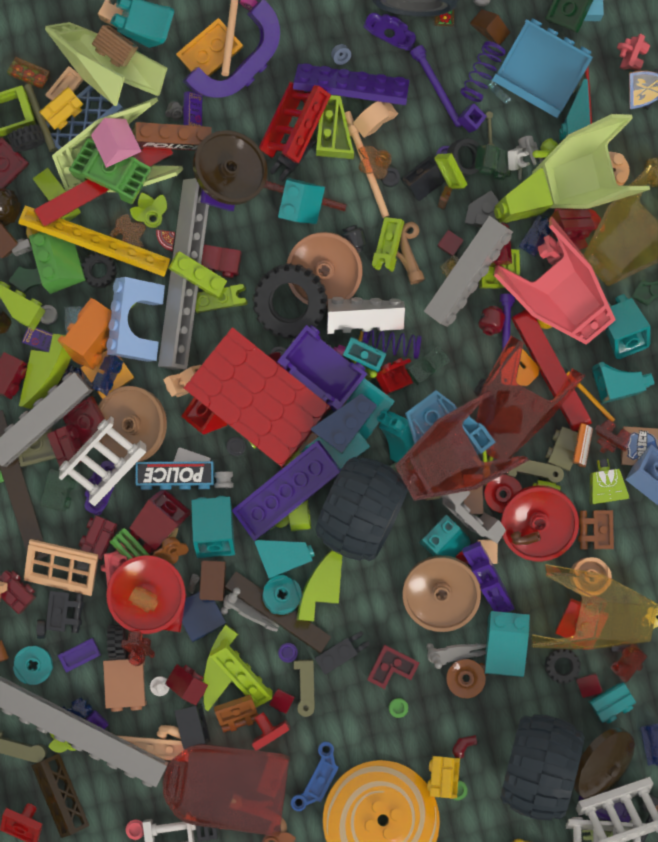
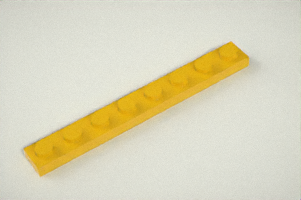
M26 205L19 219V224L163 277L170 262V258L61 218L43 227L34 213V208Z

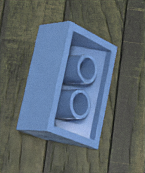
M651 444L632 466L626 481L658 505V449Z

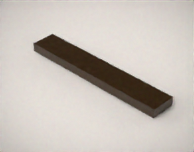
M235 572L226 584L225 589L233 593L235 587L240 588L241 592L237 596L239 599L318 653L322 652L330 640V635L311 622L296 620L297 613L295 611L285 615L271 613L263 602V589L238 572Z

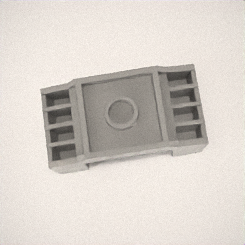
M449 479L436 488L443 498V505L469 530L481 537H487L498 544L506 531L499 520L486 513H483L480 518L474 517L470 513L471 510L462 503L470 494L466 488Z

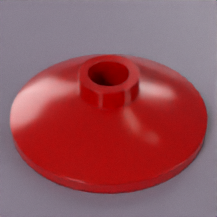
M508 475L495 476L485 487V501L492 510L502 513L508 500L518 491L522 490V487L514 477ZM500 491L506 492L505 498L500 497Z

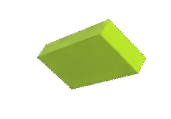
M452 153L437 154L434 159L448 186L452 189L465 188L467 182Z

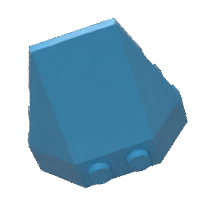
M437 390L405 413L423 471L435 489L451 478V474L472 457L483 453L496 443L482 424L477 423L470 415L457 408L453 402Z

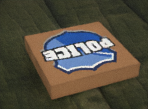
M624 426L621 465L633 466L651 444L658 449V429Z

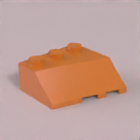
M92 298L78 313L77 322L75 324L71 323L67 327L69 332L65 337L61 335L58 342L74 362L94 370L95 366L101 361L102 353L107 349L110 332L109 322L112 311Z

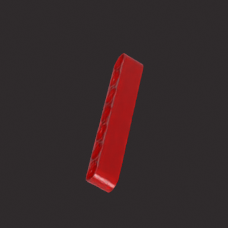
M527 310L512 316V321L537 364L543 379L572 431L577 432L581 423L586 425L592 424L586 409L536 318Z

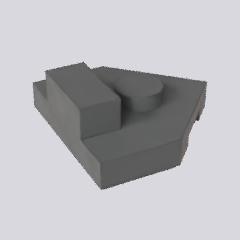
M492 190L469 204L465 224L482 227L489 216L496 219L494 208L499 201Z

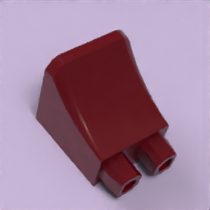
M160 490L147 501L130 526V534L136 541L140 538L146 542L143 548L150 554L162 545V542L169 538L190 516V510L168 491Z

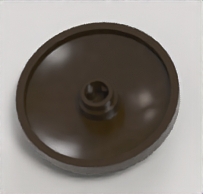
M229 130L214 132L199 144L193 157V171L198 184L207 195L218 202L228 205L247 203L261 192L266 183L268 172L265 157L256 143L241 133Z
M612 728L599 735L588 746L580 758L574 783L576 793L587 799L610 791L620 781L627 771L634 754L635 742L630 733L623 728Z

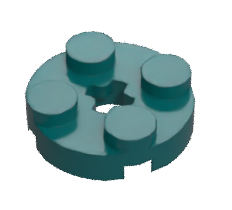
M285 575L272 577L264 586L262 593L265 606L271 613L280 615L289 614L294 611L299 605L302 596L299 584L294 579L292 580ZM279 590L287 594L283 600L277 597Z
M40 646L25 647L16 654L14 659V674L19 681L25 684H40L48 679L53 670L51 655ZM30 660L33 662L37 661V670H30L28 668Z

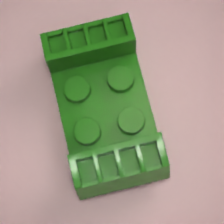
M87 138L69 171L76 179L82 182L89 179L119 193L122 201L133 204L151 173V167L131 156L106 168L94 141Z

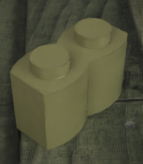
M563 426L560 430L556 429L552 438L555 441L553 448L549 447L545 458H548L547 463L558 466L567 472L570 471L573 465L572 461L578 433Z

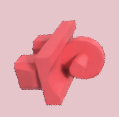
M639 34L638 37L626 38L625 43H618L617 49L621 51L619 56L623 58L619 68L623 70L630 68L635 71L642 68L644 62L637 58L638 53L644 55L650 47L644 41V35Z
M547 235L544 237L545 243L537 248L540 256L543 259L547 258L548 262L553 265L564 256V252L559 241Z
M117 550L104 554L105 564L101 565V571L106 572L107 586L116 568L127 560V557L121 555Z

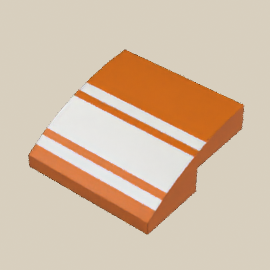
M582 423L579 425L572 463L586 468L593 428Z

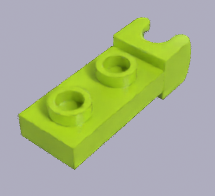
M384 217L377 250L372 261V266L376 270H380L383 263H385V267L390 272L394 271L397 260L396 254L404 225L402 219Z
M239 284L223 288L218 298L206 291L197 293L196 313L247 305L248 301L245 298H238V294L246 290L245 285Z

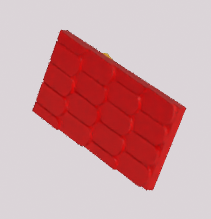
M233 327L184 386L188 393L282 468L287 465L312 433L310 429L320 423L331 409L325 401Z

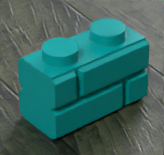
M351 336L343 356L378 372L385 359L386 352Z
M619 682L588 701L599 721L602 723L606 721L607 724L617 719L616 715L620 712L625 714L634 708L632 705L636 703L624 682Z

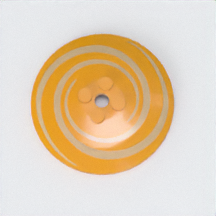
M383 760L362 763L345 772L335 782L326 798L322 818L326 842H436L440 824L436 799L433 796H429L430 792L427 790V783L416 772L402 764ZM381 814L388 818V823L385 826L378 824L377 819Z

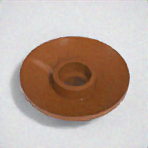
M462 659L456 661L448 670V687L453 694L460 698L475 697L485 686V672L473 660ZM465 674L470 676V680L467 682L462 679Z

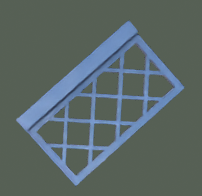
M89 85L77 95L80 101H86V109H82L83 111L80 112L85 113L84 122L75 121V118L72 116L71 121H68L67 124L71 125L70 134L61 133L59 128H57V133H51L56 148L58 150L62 148L59 145L60 137L69 138L70 142L78 135L73 134L74 125L83 126V130H85L87 126L89 127L94 123L88 122L89 113L98 114L97 119L124 110L123 107L118 103L117 106L113 105L108 110H102L103 101L108 100L101 94L100 97H91V91L94 88ZM90 101H99V109H89Z

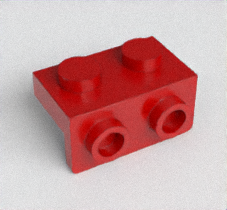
M400 358L392 362V365L387 363L380 367L381 371L377 373L376 378L386 395L413 383L405 368V365L411 362L410 358L404 361Z

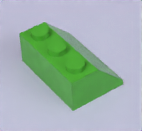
M43 232L29 236L42 286L50 294L85 281L75 244Z

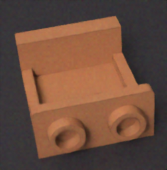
M145 658L103 661L106 708H111V712L123 711V707H130V710H142V706L147 705L144 683Z

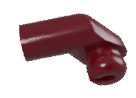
M476 735L462 737L456 741L452 750L455 758L462 759L468 746L477 745Z

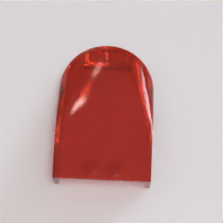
M213 745L188 747L174 757L166 769L163 779L165 801L177 818L191 825L279 836L290 756ZM232 799H235L236 803H231Z

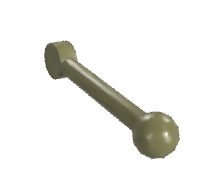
M489 111L486 113L489 140L487 148L493 150L491 125L493 113Z

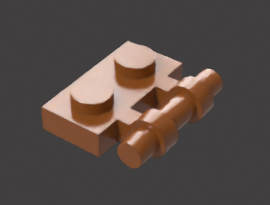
M613 510L592 511L593 518H587V511H579L580 536H578V542H580V549H588V542H593V549H614ZM587 524H593V536H587Z
M251 694L214 707L223 733L230 730L231 732L236 731L238 727L244 725H253V722H256L254 717L259 715Z

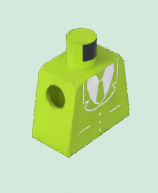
M608 459L598 460L599 472L590 474V505L629 499L620 469L610 470Z

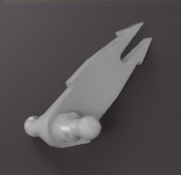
M235 587L233 593L225 596L224 607L221 608L222 614H227L228 610L232 608L245 618L266 627V629L277 632L278 629L276 627H279V625L237 597L241 592L240 588Z
M432 643L426 646L428 650L427 658L435 664L437 669H440L442 665H446V662L459 661L486 654V650L472 651L486 648V644L480 643L451 645L440 649L434 648Z

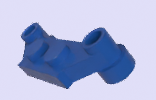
M328 741L322 742L318 747L321 759L304 792L293 796L291 799V806L295 811H302L306 805L315 801L321 802L339 766L335 765L334 747ZM324 746H328L330 750L328 752H324L322 748ZM301 799L303 802L302 804H296L295 800Z

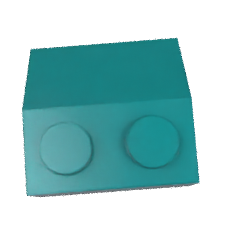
M288 178L278 218L317 224L325 187Z

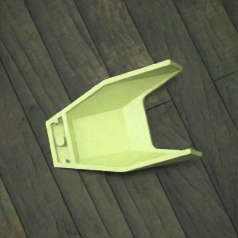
M70 22L45 27L46 32L81 78L114 106L118 104L123 83L156 96L160 95L167 67L138 51L134 53L127 66L117 67L110 62L111 58L106 55L102 56L95 51L96 47L92 45V42L97 33Z
M157 97L97 119L52 155L66 191L82 183V181L73 177L69 168L87 138L93 140L91 134L104 118L126 119L128 124H130L158 101ZM153 165L151 173L143 186L177 176L183 170V167Z
M611 114L569 134L532 171L533 174L540 168L544 170L553 205L550 208L589 209L650 190L649 186L618 185L611 164L608 143L633 119L632 115Z

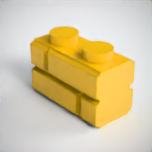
M67 87L39 113L54 130L57 128L61 130L68 124L67 119L71 115L75 118L83 111L80 108L83 106V103Z
M432 757V760L429 762L431 780L427 784V790L430 792L429 796L457 798L460 758Z

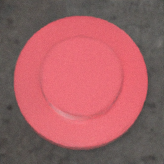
M135 819L127 824L126 834L130 839L138 840L143 837L142 821Z

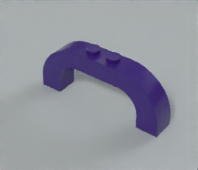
M260 0L247 13L260 31V41L256 49L223 81L211 79L200 67L194 68L183 80L187 87L204 97H226L238 92L245 85L248 87L255 80L253 76L257 72L261 73L268 66L266 63L275 53L280 39L278 18L272 7L265 0Z

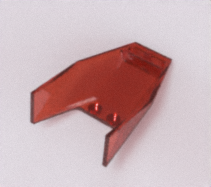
M513 336L509 338L483 386L476 422L482 424L496 442L486 450V454L504 464L553 417L585 377V375L572 368L561 390L553 400H547L517 384L516 379L523 342Z
M486 390L437 419L395 465L414 501L478 489L529 461L525 456H517L482 462L462 426L463 422L486 397L492 394L491 390Z

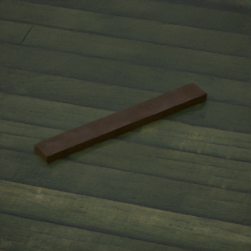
M3 410L0 411V437L6 433L4 430L8 427ZM17 457L7 467L0 465V469L27 552L30 539L45 541L22 468L20 467L19 458ZM35 551L34 559L38 560L49 556V554Z

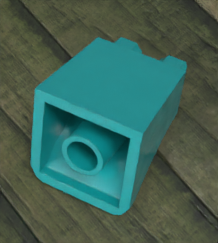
M117 0L116 7L123 10L122 15L115 13L110 22L118 28L117 32L148 48L165 42L174 15L173 8L143 0Z
M625 294L615 298V305L611 306L609 303L616 320L605 329L613 354L617 359H622L642 351L651 344L650 324L632 298L628 299Z
M604 362L597 363L592 367L601 404L638 395L646 391V388L654 385L652 373L642 375L641 372L621 371L610 367Z
M382 410L377 421L381 423L379 428L386 436L390 459L410 470L414 469L419 464L420 458L407 419L391 411L385 412Z
M444 515L419 543L432 556L441 555L455 558L462 551V548L470 545V539L447 515Z

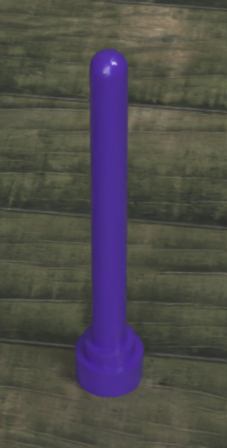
M423 45L417 46L410 51L413 60L416 59L421 64L455 126L461 127L462 125L457 121L458 114L425 58V48Z
M500 294V303H502L501 306H503V313L506 317L502 334V359L510 351L511 307L515 303V297L512 294ZM501 368V384L504 385V384L502 383V368Z

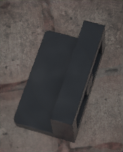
M431 156L427 157L401 178L402 183L412 191L418 201H421L446 181L435 159Z
M202 703L175 711L183 749L211 742Z

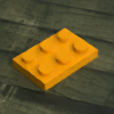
M218 18L176 53V56L190 72L194 68L200 67L210 77L223 65L227 27ZM235 36L231 58L243 49V45Z

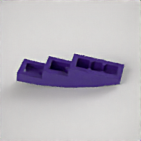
M479 541L462 548L463 554L472 568V572L479 581L481 591L493 611L507 613L514 610V605L481 542Z

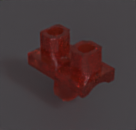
M609 419L601 426L597 425L595 428L596 434L606 440L604 441L599 438L597 443L602 445L600 451L603 453L607 450L614 453L616 447L626 452L631 433L622 429L617 436L614 435L612 431L615 429L616 424Z
M130 631L128 640H122L121 646L130 653L128 660L133 666L143 664L145 656L150 658L155 656V652L150 649L151 640L149 638H142L143 634L140 631Z
M632 643L630 647H626L623 650L622 657L618 662L613 663L611 669L623 682H628L637 670H642V663L647 658V655L640 650L636 643Z

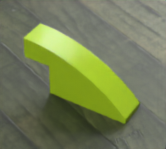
M53 334L49 352L31 350L19 403L20 407L32 410L34 408L33 404L40 398L44 399L48 396V391L57 385L63 377L71 357L58 342L60 334Z
M331 550L315 567L303 589L296 620L314 621L315 602L339 603L342 555Z
M226 624L218 635L211 651L218 648L224 639L229 642L230 646L238 633ZM210 655L204 674V682L208 684L204 694V706L207 711L211 709L232 681Z

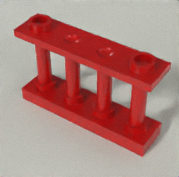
M290 82L259 148L270 158H273L278 150L282 151V154L293 162L299 163L331 95L318 85L313 86L311 93H304L305 91L293 89L294 83ZM300 100H305L306 103L303 109L296 110ZM292 117H298L295 126L289 127L288 125ZM284 134H290L286 144L280 143Z

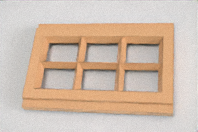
M30 539L24 581L92 596L98 554ZM35 551L51 554L50 562L35 560ZM60 556L70 559L69 567L54 564V557ZM74 560L90 563L89 571L74 569ZM39 564L49 567L48 575L33 572V565ZM53 568L68 571L67 580L53 577ZM72 573L88 576L87 584L71 581Z

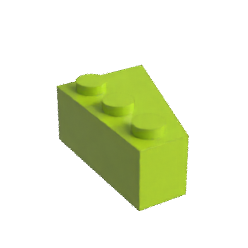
M331 95L319 120L316 156L354 159V150L341 96Z

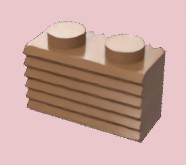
M103 25L92 42V45L96 47L95 51L102 56L106 55L111 58L110 62L117 67L127 66L138 49L137 45L109 25Z

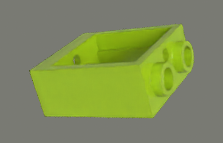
M22 85L0 92V104L18 98L25 117L24 121L0 128V137L9 135L12 131L24 126L37 125L26 91Z

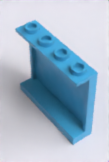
M533 18L531 21L526 19L525 25L492 81L554 117L559 118L593 57L590 56L591 51L588 49L574 47L575 42L567 37L564 40L557 37L558 32L548 28L546 31L541 28L542 23Z

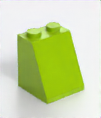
M543 168L538 169L495 205L494 214L500 223L542 215L553 205Z

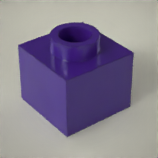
M473 103L465 108L457 121L471 133L478 129L487 116Z

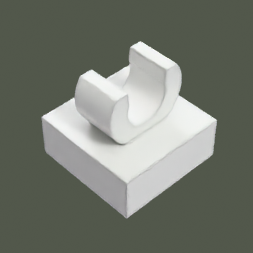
M522 148L508 151L509 170H518L530 165L529 162L523 161V156L529 155V152H523Z

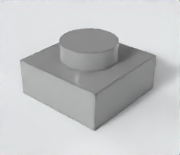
M22 238L16 240L18 245L12 250L15 256H19L32 251V246L28 239Z

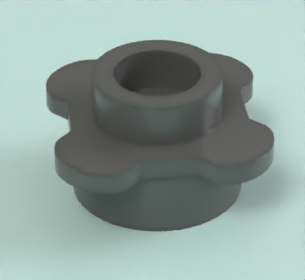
M177 101L169 103L165 111L166 117H171L174 121L180 120L184 113V105L181 106Z

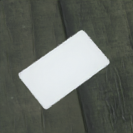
M178 448L174 462H208L211 458Z

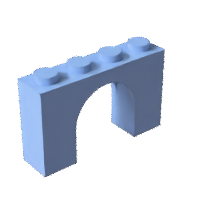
M128 277L115 278L113 285L114 296L111 303L112 314L109 322L110 332L107 341L108 355L146 362L157 361L159 342L135 336L128 325V312L136 302L148 305L163 304L165 285Z

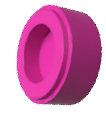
M240 0V4L248 10H251L258 3L256 0Z

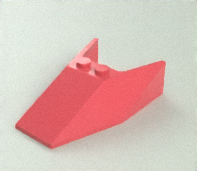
M551 217L549 219V228L556 234L564 256L536 281H529L500 265L495 266L494 276L533 317L587 345L616 319L592 265L555 219Z

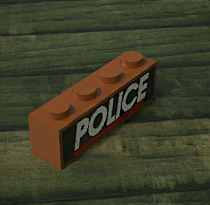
M136 122L132 128V133L141 148L196 151L199 144L211 134V127Z

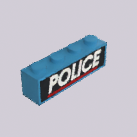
M136 462V486H141V490H152V486H160V490H171V486H179L181 490H189L191 486H198V489H210V486H214V462Z

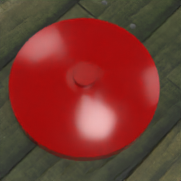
M544 485L524 488L508 500L502 511L501 524L506 530L503 538L515 554L526 560L541 562L555 559L565 553L577 537L579 518L576 508L570 498L556 488ZM519 531L522 537L537 531L541 536V540L529 545H515L511 542L512 538L510 535Z
M152 555L135 556L119 565L111 575L106 593L107 604L114 619L125 629L139 634L156 633L169 627L180 615L185 602L184 582L177 569L168 561Z

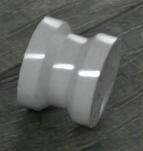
M214 472V477L216 478L215 488H233V483L231 482L233 472Z

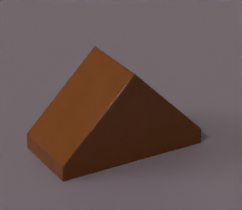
M483 9L470 22V25L498 45H501L510 34V31L498 14Z

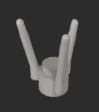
M532 136L520 138L518 140L519 146L516 148H522L523 152H529L533 165H536V160L532 156V152L538 150L536 142H534ZM538 158L540 163L544 160L543 158ZM522 168L518 169L519 180L522 179Z

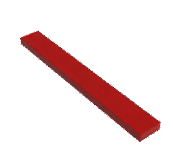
M143 148L140 153L132 157L152 167L173 155L171 149ZM88 179L34 209V213L42 226L46 227L110 189Z

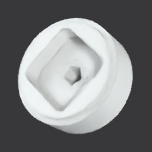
M158 676L151 681L150 689L154 695L163 696L168 693L170 688L165 685L167 678Z

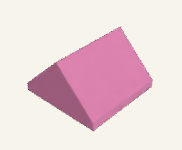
M104 118L91 134L106 168L141 152L126 119Z

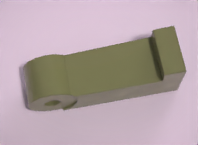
M513 456L509 458L506 473L508 476L515 478L516 474L520 473L544 478L552 483H558L564 477L563 470L558 466Z
M294 660V669H300L301 700L298 703L297 709L300 715L308 717L313 714L315 708L314 660Z
M0 730L1 754L36 763L46 758L47 748L44 745H30L3 737L5 731Z

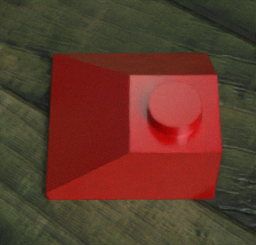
M195 397L181 416L202 434H207L228 425Z

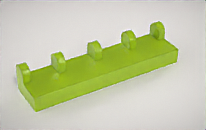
M226 639L221 641L218 648L210 651V657L245 696L251 694L256 708L272 699L273 691L262 683L260 676L257 677L251 671V666L242 661L239 653L233 651Z

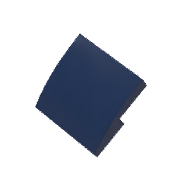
M200 592L185 599L182 624L192 642L227 624L215 600H201Z

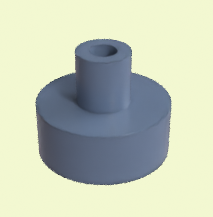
M340 44L333 48L331 57L336 64L342 65L350 60L351 51L346 45Z

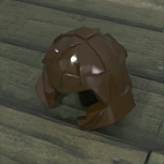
M0 188V222L6 226L10 223H15L20 212L21 203H19L15 191Z

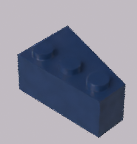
M360 394L310 430L343 454L376 410L377 405L363 394Z

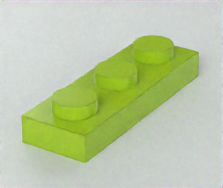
M180 251L176 252L168 268L216 298L220 296L227 282L221 276Z

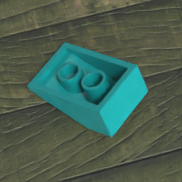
M588 79L583 80L564 123H562L561 129H559V140L563 141L569 134L590 125Z
M490 612L487 623L485 674L524 677L530 615Z

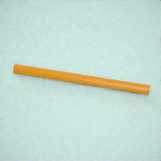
M570 372L566 373L570 380L591 402L613 422L615 419Z

